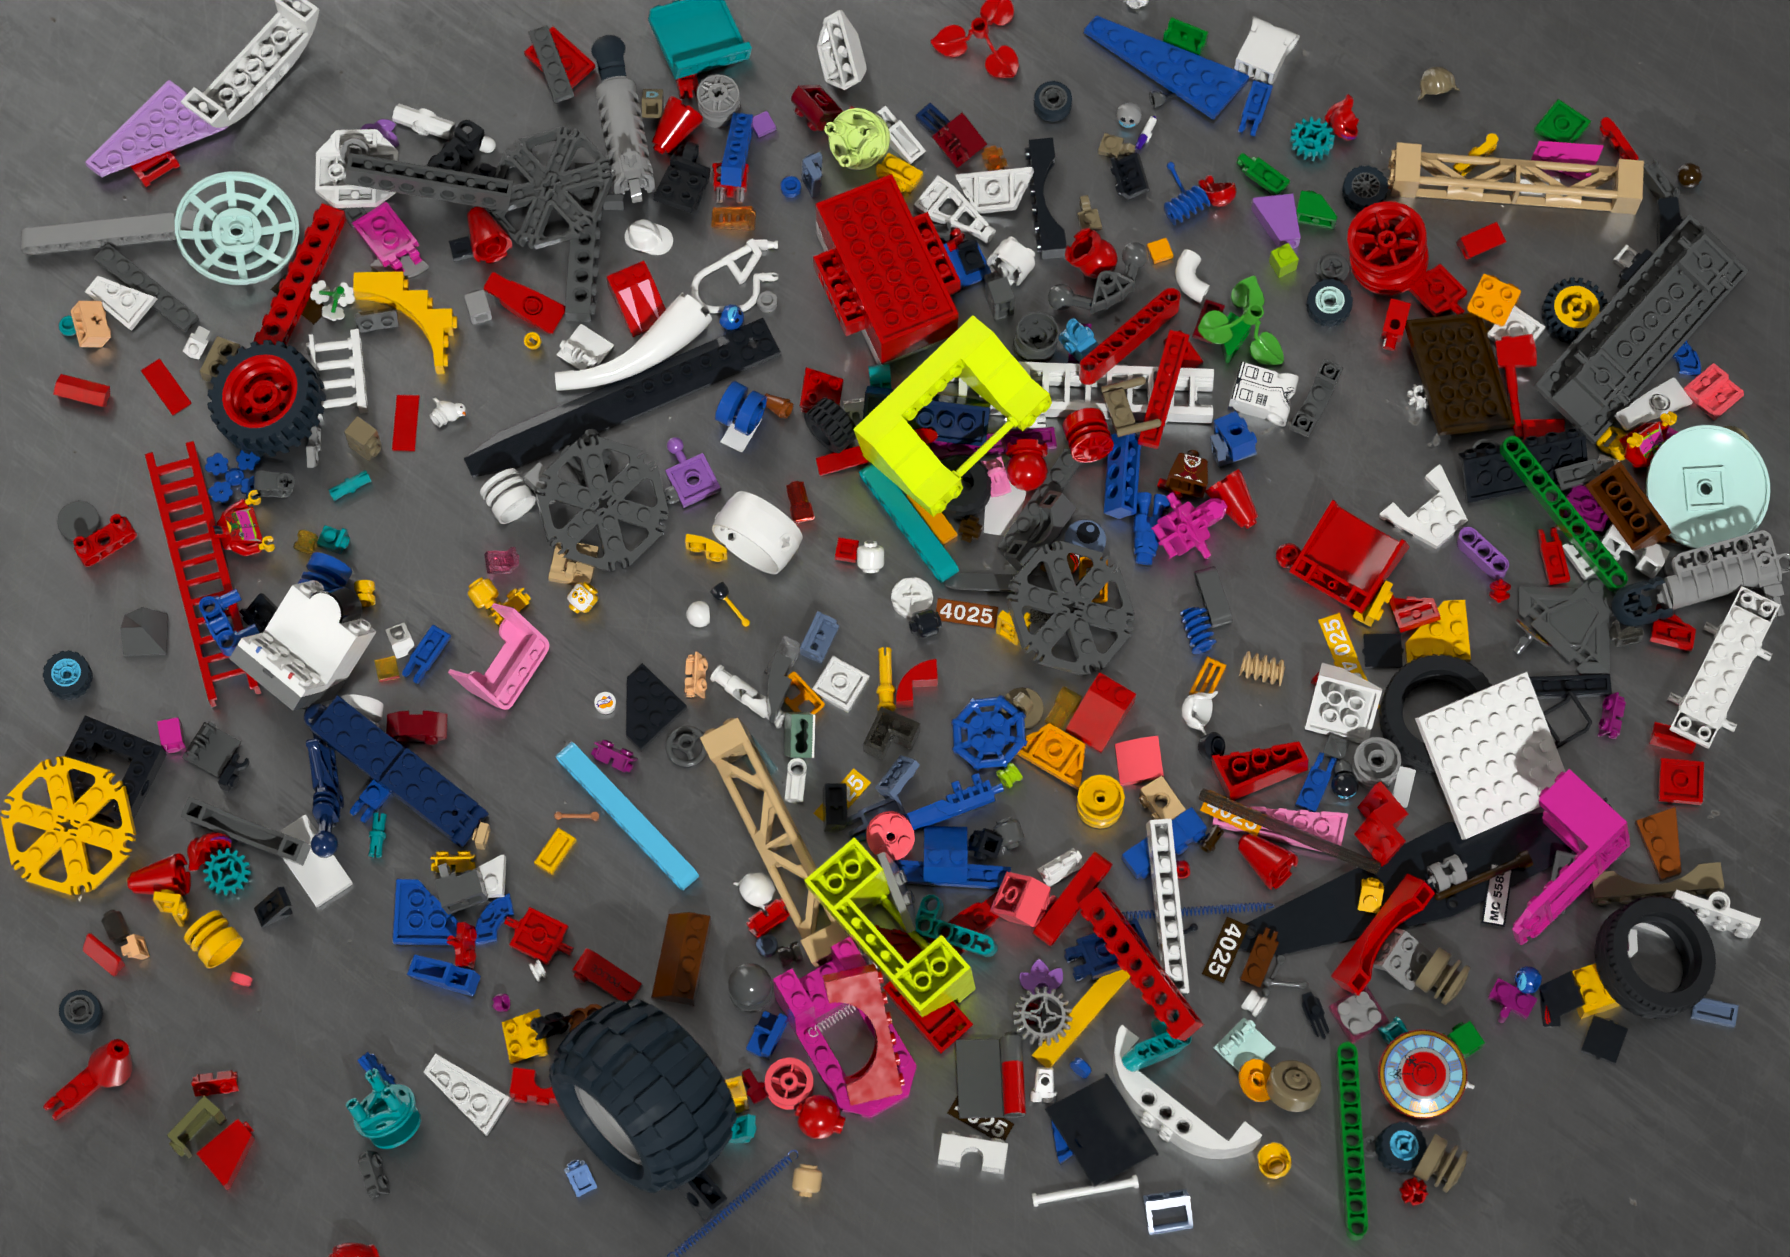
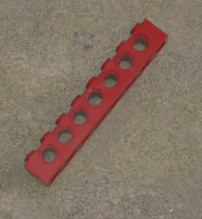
M323 203L319 209L315 210L312 225L307 227L304 234L305 239L302 244L298 245L296 250L297 256L294 262H290L287 270L288 274L285 279H282L279 285L280 291L277 297L274 296L272 299L271 310L269 314L264 316L260 332L255 334L253 342L256 341L259 345H263L264 340H271L276 345L277 341H281L287 346L310 298L312 285L317 284L346 223V215L343 210ZM328 226L326 230H320L321 227ZM314 244H320V246L316 248L312 247V245ZM306 261H312L309 265H303ZM299 278L303 279L300 283L295 282ZM289 296H295L293 300H286ZM280 314H287L283 318H278ZM273 331H277V332H278V333H277L276 335H274V336H270V335H269V334H270L271 332H273Z
M1096 887L1078 903L1082 909L1080 911L1081 915L1093 924L1094 927L1092 929L1095 934L1104 939L1106 949L1118 958L1117 964L1119 967L1129 973L1131 976L1129 978L1130 982L1142 991V998L1148 1005L1153 1006L1156 1010L1154 1012L1155 1016L1167 1025L1168 1028L1166 1030L1173 1039L1185 1041L1204 1025L1106 890ZM1104 910L1105 915L1103 919L1100 920V912ZM1116 927L1117 933L1112 937V929ZM1128 943L1129 950L1124 953V946ZM1139 960H1141L1142 965L1140 969L1137 970L1136 964ZM1153 977L1154 983L1151 987H1149V979ZM1166 994V1001L1162 1004L1161 997ZM1176 1011H1178L1179 1017L1176 1021H1174L1173 1015Z

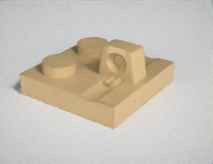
M556 543L548 577L549 581L569 585L584 582L591 584L595 567L562 558L567 553V550L563 554L558 555L557 553L561 550V545ZM577 543L576 545L579 553L597 558L598 546Z

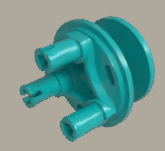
M373 1069V1072L369 1070L366 1072L365 1078L373 1087V1092L367 1095L361 1103L356 1098L350 1099L346 1103V1107L354 1118V1126L359 1134L370 1138L372 1143L378 1148H395L408 1141L420 1126L421 1114L415 1107V1095L405 1085H390L387 1081H384L377 1069Z

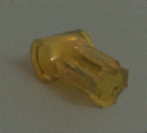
M1063 686L1055 699L1053 708L1045 719V723H1050L1062 730L1071 713H1074L1078 708L1083 696Z

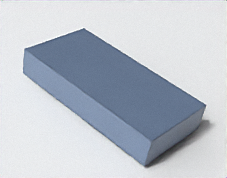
M1703 997L1700 1002L1692 1007L1691 1018L1734 1028L1739 1005Z

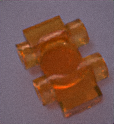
M996 145L985 148L981 154L984 161L988 160V163L985 164L987 171L1005 170L1004 166H1007L1006 158H1000L1003 155L1002 148H996Z

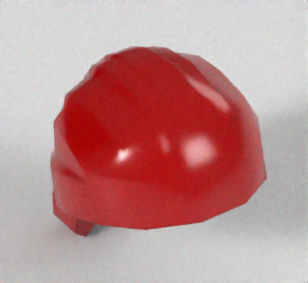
M1211 175L1206 176L1205 181L1202 179L1198 182L1213 206H1226L1235 198L1237 191L1235 183H1214L1213 176Z

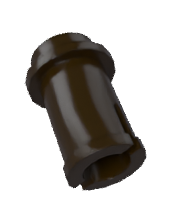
M1212 825L1205 838L1200 840V849L1206 853L1214 851L1215 845L1224 834V831L1219 826Z

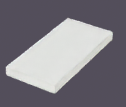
M306 814L279 831L304 841L311 845L312 837L318 833ZM310 849L303 866L283 858L316 908L353 885V882L334 855L328 858H320Z

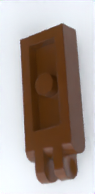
M1268 927L1265 928L1263 935L1258 934L1239 979L1258 988L1262 985L1279 943L1275 940L1278 934L1277 931H1273L1271 938L1267 937L1270 931Z

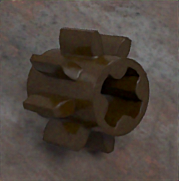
M970 515L968 519L963 518L958 529V533L962 534L961 540L969 543L973 539L978 540L983 525L979 524V518Z

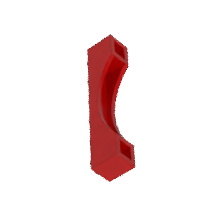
M1410 874L1405 876L1331 975L1333 980L1342 989L1357 996L1360 995L1371 980L1374 960L1384 941L1402 922L1422 911L1434 896L1435 892L1425 881Z

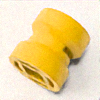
M371 580L354 582V591L356 592L354 604L356 606L370 607L375 605V596L373 595L375 582Z

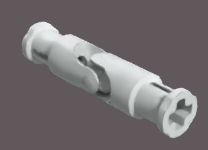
M719 665L712 673L710 680L712 682L716 681L723 686L727 693L748 706L762 718L769 719L766 697L736 675L732 676L724 670L722 665ZM741 689H743V690H745V691H747V692L743 695ZM781 710L774 722L775 727L778 729L785 723V712Z

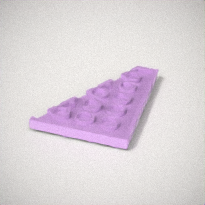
M168 80L85 163L88 168L100 177L223 131L228 126L223 128L213 127L182 105L181 101L188 93Z

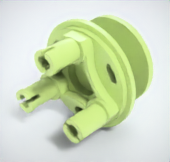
M848 109L839 114L833 122H828L826 124L828 126L824 128L825 133L829 135L830 149L842 167L854 170L867 169L875 165L886 154L890 145V132L887 124L880 116L867 109Z

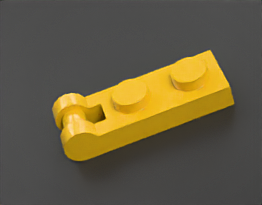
M1493 133L1488 134L1486 141L1478 148L1474 147L1471 149L1467 156L1488 157L1496 150L1498 136ZM1455 163L1453 170L1461 176H1465L1477 165Z

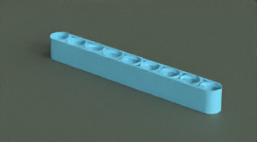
M570 742L555 755L559 763L678 888L684 891L699 877V874L576 744Z

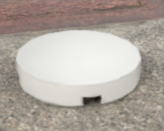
M903 578L892 589V606L899 615L912 619L914 612L932 607V589L926 581L920 578Z

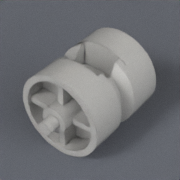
M1456 854L1445 858L1443 863L1436 862L1427 866L1430 879L1426 881L1428 884L1432 883L1437 892H1441L1450 888L1451 883L1457 885L1466 881L1467 874L1465 868L1468 866L1466 863L1462 864Z

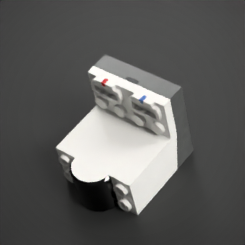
M314 580L292 585L264 632L241 638L229 659L292 711L311 706L315 703L335 699L377 632L368 621L360 618L362 614L360 599L354 591L347 587L338 586L325 590L321 583Z

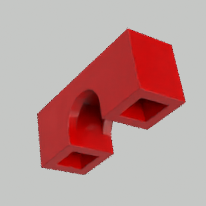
M513 1067L509 1094L511 1098H514L515 1102L527 1103V1100L536 1101V1104L548 1106L549 1103L558 1104L552 1087L543 1089L536 1085L537 1074L535 1070Z

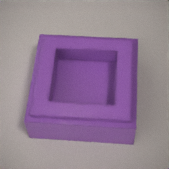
M767 111L753 117V130L758 139L776 130V125Z

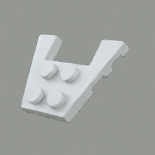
M1440 464L1425 476V479L1438 494L1414 514L1407 517L1394 502L1379 514L1380 519L1391 522L1398 529H1403L1413 534V537L1435 549L1440 547L1468 522Z

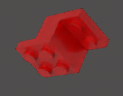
M1380 781L1357 806L1363 816L1366 817V820L1354 835L1382 867L1391 860L1406 842L1396 829L1409 814Z

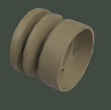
M1439 947L1414 985L1426 993L1433 986L1436 987L1437 990L1434 998L1438 999L1442 992L1446 995L1441 1003L1446 1006L1449 1001L1458 995L1466 983L1471 967L1466 965L1459 972L1457 969L1462 961L1458 960L1453 966H1450L1448 963L1452 955Z
M1435 1134L1413 1175L1425 1182L1429 1180L1432 1174L1437 1176L1434 1183L1436 1188L1443 1179L1446 1181V1184L1442 1191L1447 1193L1457 1183L1462 1174L1469 1152L1463 1150L1459 1158L1456 1157L1455 1154L1459 1146H1454L1449 1153L1445 1151L1448 1140Z

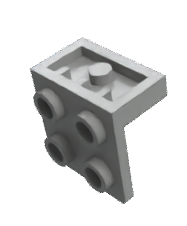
M1394 929L1379 949L1373 967L1387 971L1406 989L1412 990L1416 980L1433 954L1406 930Z

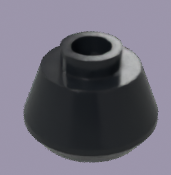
M1211 732L1203 736L1198 743V750L1201 756L1211 761L1213 755L1223 756L1225 753V741L1217 732Z

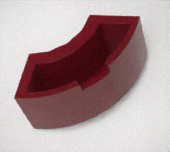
M409 710L387 714L386 733L401 745L416 741L435 745L438 741L447 739L448 714L424 710L423 714H409Z

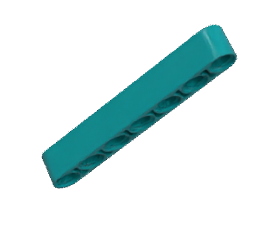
M871 463L859 470V475L936 579L943 583L958 573L959 568L900 488Z

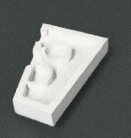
M97 276L85 291L95 301H101L103 308L131 331L157 300L154 296Z

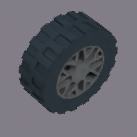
M1361 165L1347 173L1343 182L1342 197L1352 210L1360 212L1374 203L1385 201L1388 193L1387 178L1383 175L1382 171L1377 170L1378 168Z

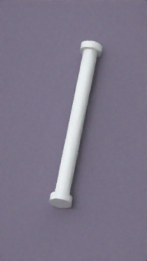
M1132 1175V1178L1106 1182L1096 1187L1089 1185L1040 1195L1033 1193L1031 1196L1033 1206L1037 1207L1038 1204L1128 1187H1134L1135 1189L1139 1188L1137 1175Z

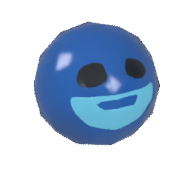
M733 304L726 305L719 323L726 330L739 328L744 322V314L741 308Z
M1529 966L1520 968L1514 977L1517 989L1527 994L1535 993L1542 981L1540 972L1536 968Z

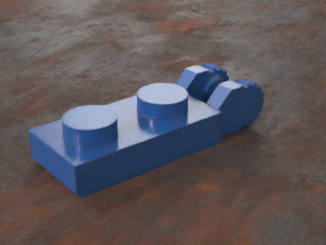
M1253 80L1238 132L1243 133L1248 119L1254 121L1250 135L1255 137L1259 123L1263 119L1273 85Z
M432 625L410 656V660L403 669L402 675L408 677L415 664L420 666V669L413 678V682L419 684L426 671H429L451 639V635Z
M1319 752L1314 766L1311 767L1295 806L1309 812H1316L1337 760L1332 757L1326 771L1319 769L1320 763L1324 759V753Z
M372 780L360 795L359 800L352 806L350 813L354 816L364 804L367 805L368 808L362 814L360 820L366 823L373 813L380 809L391 793L375 780Z

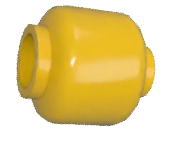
M481 577L468 586L467 594L477 608L485 607L489 609L493 603H497L495 599L499 596V591L490 579H483Z

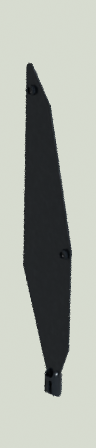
M1543 812L1520 815L1463 840L1456 823L1447 822L1403 844L1386 865L1381 867L1373 859L1245 923L1249 926L1247 931L1253 930L1255 935L1249 936L1246 931L1239 949L1251 951L1258 934L1263 935L1266 927L1270 928L1267 936L1271 938L1274 930L1278 932L1275 939L1279 942L1274 953L1276 956L1360 938L1377 915V913L1360 911L1357 908L1362 879L1376 878L1384 884L1381 910L1407 874L1427 883L1426 880L1430 879L1427 866L1436 862L1443 863L1445 858L1455 854L1459 857L1462 864H1467L1468 867L1465 868L1467 879L1488 871L1490 862L1504 864L1514 860L1519 852L1527 850L1532 858L1533 866L1526 869H1520L1519 867L1513 869L1512 887L1553 866L1557 850L1571 853L1573 850L1543 823ZM1487 881L1439 901L1433 896L1422 911L1409 917L1396 929L1450 918L1484 901ZM1429 883L1428 886L1436 893L1437 891L1433 884ZM1454 901L1456 907H1451L1449 902Z

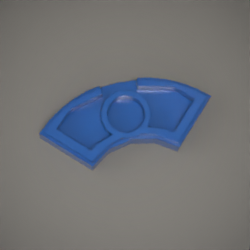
M1686 341L1672 357L1679 366V373L1699 376L1701 374L1700 359L1697 352Z

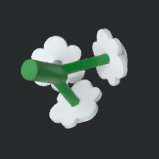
M319 280L317 284L312 285L310 297L317 304L327 302L329 296L333 297V304L322 307V316L329 320L344 319L343 309L337 307V304L340 303L342 307H345L347 304H352L355 301L353 288L349 287L347 283H341L339 287L334 288L333 292L330 291L329 286H326V282L323 280Z

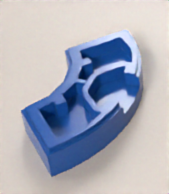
M510 893L505 894L504 897H498L489 903L478 918L475 927L477 932L476 946L497 941V932L500 925L507 916H514Z

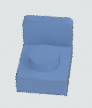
M577 1159L567 1164L564 1172L577 1197L597 1188L584 1160L579 1161Z

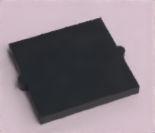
M1401 633L1363 635L1364 649L1362 653L1365 658V668L1403 667L1402 653L1404 649L1401 645Z
M1572 971L1540 986L1545 1000L1544 1005H1547L1552 1020L1586 1005L1580 991L1581 986H1578Z
M1594 1015L1581 1051L1595 1056L1597 1060L1603 1059L1616 1064L1628 1028L1613 1023V1020L1607 1021Z

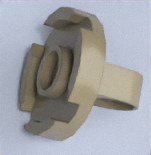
M1016 688L1008 692L1004 697L1019 711L1025 713V729L1033 728L1042 719L1043 701L1038 693L1032 689ZM1002 708V715L1007 720L1010 719L1012 715Z

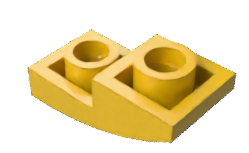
M686 534V549H690L692 552H702L704 550L706 552V559L714 562L727 560V549L721 544L702 536Z

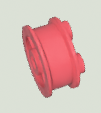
M894 811L879 813L870 821L866 830V839L870 850L875 856L886 852L895 861L905 857L910 852L914 844L915 834L911 823L904 815ZM888 833L894 834V837L888 839L886 836Z
M782 1058L774 1062L767 1070L765 1090L769 1095V1100L775 1106L785 1110L797 1109L799 1103L803 1104L806 1098L812 1096L814 1089L813 1075L810 1068L803 1061L796 1058ZM791 1081L793 1084L786 1085V1082Z

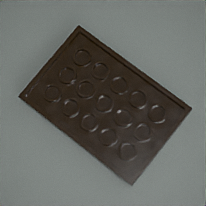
M1468 313L1406 321L1405 330L1439 436L1510 428L1516 424L1481 317Z

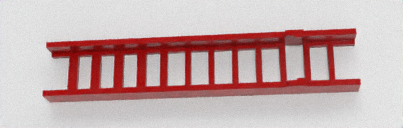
M194 441L185 443L189 458L161 466L156 465L153 452L145 454L208 701L211 707L217 706L215 701L217 696L213 682L246 672L238 668L211 676L208 663L230 658V656L218 653L204 657L201 647L203 644L213 642L214 639L212 635L201 638L198 625L204 624L205 620L203 617L196 618L193 606L199 605L200 600L206 596L213 597L218 595L220 597L234 590L220 538L212 539L209 532L176 541L174 532L205 523H207L208 531L211 526H217L198 451ZM192 467L193 477L164 485L161 484L159 476ZM197 486L199 495L166 504L165 494ZM202 504L204 514L171 523L169 513ZM207 541L212 542L214 553L181 561L178 549ZM216 559L219 572L186 580L183 568ZM221 578L224 591L191 599L188 587ZM238 602L229 606V610L224 611L227 617L231 616L234 626L233 630L237 632L244 629ZM246 673L250 690L254 689L256 695L261 694L259 683Z

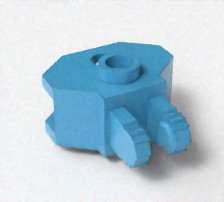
M1072 318L1068 321L1066 330L1059 334V341L1067 352L1080 362L1099 344L1094 339V333L1089 327H1084L1075 318Z

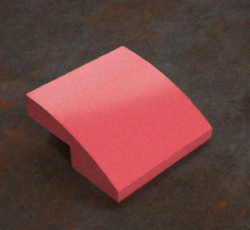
M1714 363L1684 387V391L1692 401L1714 421L1744 396V391L1729 380V374Z
M1158 736L1138 738L1115 744L1121 786L1141 784L1142 781L1155 780L1160 776L1164 777Z

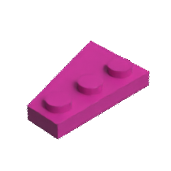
M1539 141L1531 160L1596 165L1604 145ZM1557 171L1579 181L1592 175V173Z

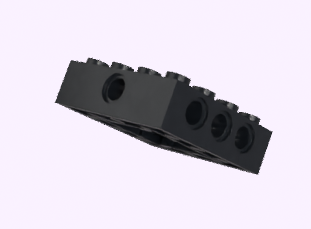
M85 715L64 756L90 764L96 758V750L93 746H97L106 750L108 754L114 753L131 762L122 779V786H126L134 821L167 754L162 746ZM71 769L69 776L76 802L92 786L82 783L86 777V772ZM112 799L95 815V817L119 827L122 825L119 805L115 799Z

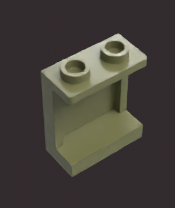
M203 1096L167 1134L171 1140L169 1145L179 1156L183 1157L186 1155L190 1159L193 1155L185 1145L211 1118L220 1126L227 1119L218 1107Z

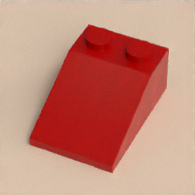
M1099 673L1085 694L1065 732L1102 753L1135 703L1136 693Z

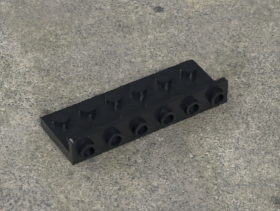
M1569 428L1565 432L1560 433L1549 432L1545 436L1540 437L1529 436L1525 440H1521L1556 485H1558L1554 473L1555 469L1588 461L1586 436L1577 428ZM1491 444L1481 449H1467L1462 453H1458L1459 459L1462 462L1465 498L1468 503L1529 491L1501 455L1500 445ZM1506 444L1509 451L1514 452L1516 450L1514 444ZM1521 459L1519 461L1521 467H1529L1526 460ZM1533 476V482L1541 485V478Z

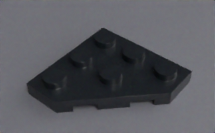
M642 663L627 677L626 737L640 751H643L687 709V705Z

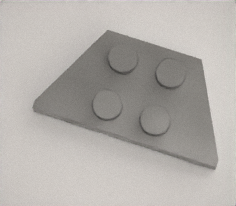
M886 852L879 853L876 856L884 870L888 886L907 933L916 930L915 908L913 904L915 898L912 891H908L906 887L907 877L904 871L899 869L898 865Z

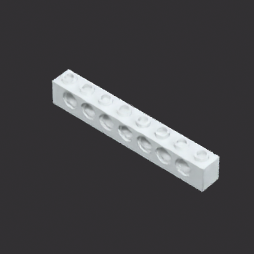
M1172 819L1150 820L1146 823L1160 965L1181 994L1186 995L1190 992Z

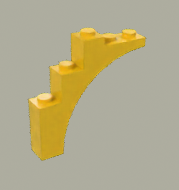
M354 272L353 292L355 299L388 305L412 319L424 332L431 344L436 374H445V367L449 366V356L445 354V348L449 347V336H454V328H458V318L454 316L452 308L433 309V297H429L428 290H409V280L405 279L404 272Z

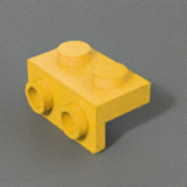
M1386 580L1363 614L1355 611L1353 618L1369 627L1372 626L1374 620L1379 621L1384 612L1381 609L1383 603L1388 604L1394 593L1390 591L1393 584Z
M171 890L154 891L153 901L159 911L173 913L172 915L177 924L184 927L185 921L189 919L190 909L187 908L182 896L174 894Z

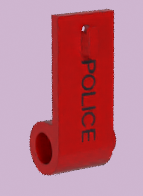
M588 948L584 950L572 969L573 977L579 982H593L623 1002L633 999L642 984Z

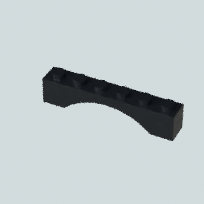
M1053 138L1029 140L1028 147L1025 148V158L1030 160V166L1027 167L1034 169L1032 184H1029L1030 197L1034 196L1035 203H1032V215L1037 217V221H1034V232L1039 234V240H1036L1037 252H1041L1042 259L1065 257L1067 247L1065 230L1050 214L1044 198V184L1049 172L1055 165Z

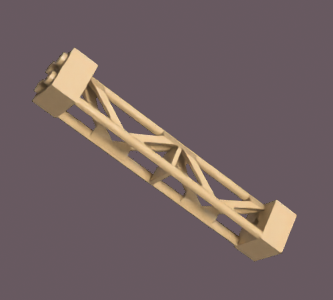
M1397 143L1395 150H1391V158H1389L1388 170H1390L1387 182L1388 189H1391V196L1424 197L1586 209L1622 214H1636L1643 199L1644 161L1619 159L1616 167L1426 153L1421 152L1422 144ZM1442 162L1497 167L1468 180ZM1422 166L1434 177L1420 176V167ZM1540 169L1596 174L1570 187H1566ZM1513 173V183L1497 182ZM1520 175L1532 184H1521ZM1612 179V190L1595 189ZM1419 184L1447 186V190L1421 189L1418 186ZM1483 190L1512 191V195L1483 193ZM1533 192L1545 193L1546 195L1545 198L1519 196V193ZM1582 196L1612 198L1611 203L1583 201Z
M738 717L736 719L730 718L723 722L721 727L707 730L700 739L711 761L716 765L802 938L801 943L811 963L816 968H819L832 961L831 946L850 935L824 906L823 908L831 925L816 932L821 903L809 889L806 917L803 922L777 868L783 867L805 880L817 867L750 732ZM748 755L756 774L752 776L731 763ZM737 777L764 792L759 831L732 778ZM777 813L786 833L771 841L774 817ZM792 844L801 864L797 866L774 852Z

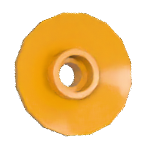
M1252 1059L1245 1062L1239 1072V1084L1242 1091L1248 1098L1256 1102H1265L1270 1099L1266 1090V1083L1272 1068L1261 1059Z

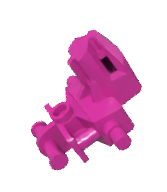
M1173 492L1166 497L1173 511L1157 520L1158 524L1151 528L1159 539V546L1163 545L1169 555V559L1175 555L1181 556L1195 546L1201 552L1204 559L1211 556L1212 554L1205 543V540L1210 538L1207 528L1225 516L1228 506L1224 500L1218 498L1209 499L1194 508L1191 502H1186L1182 505Z

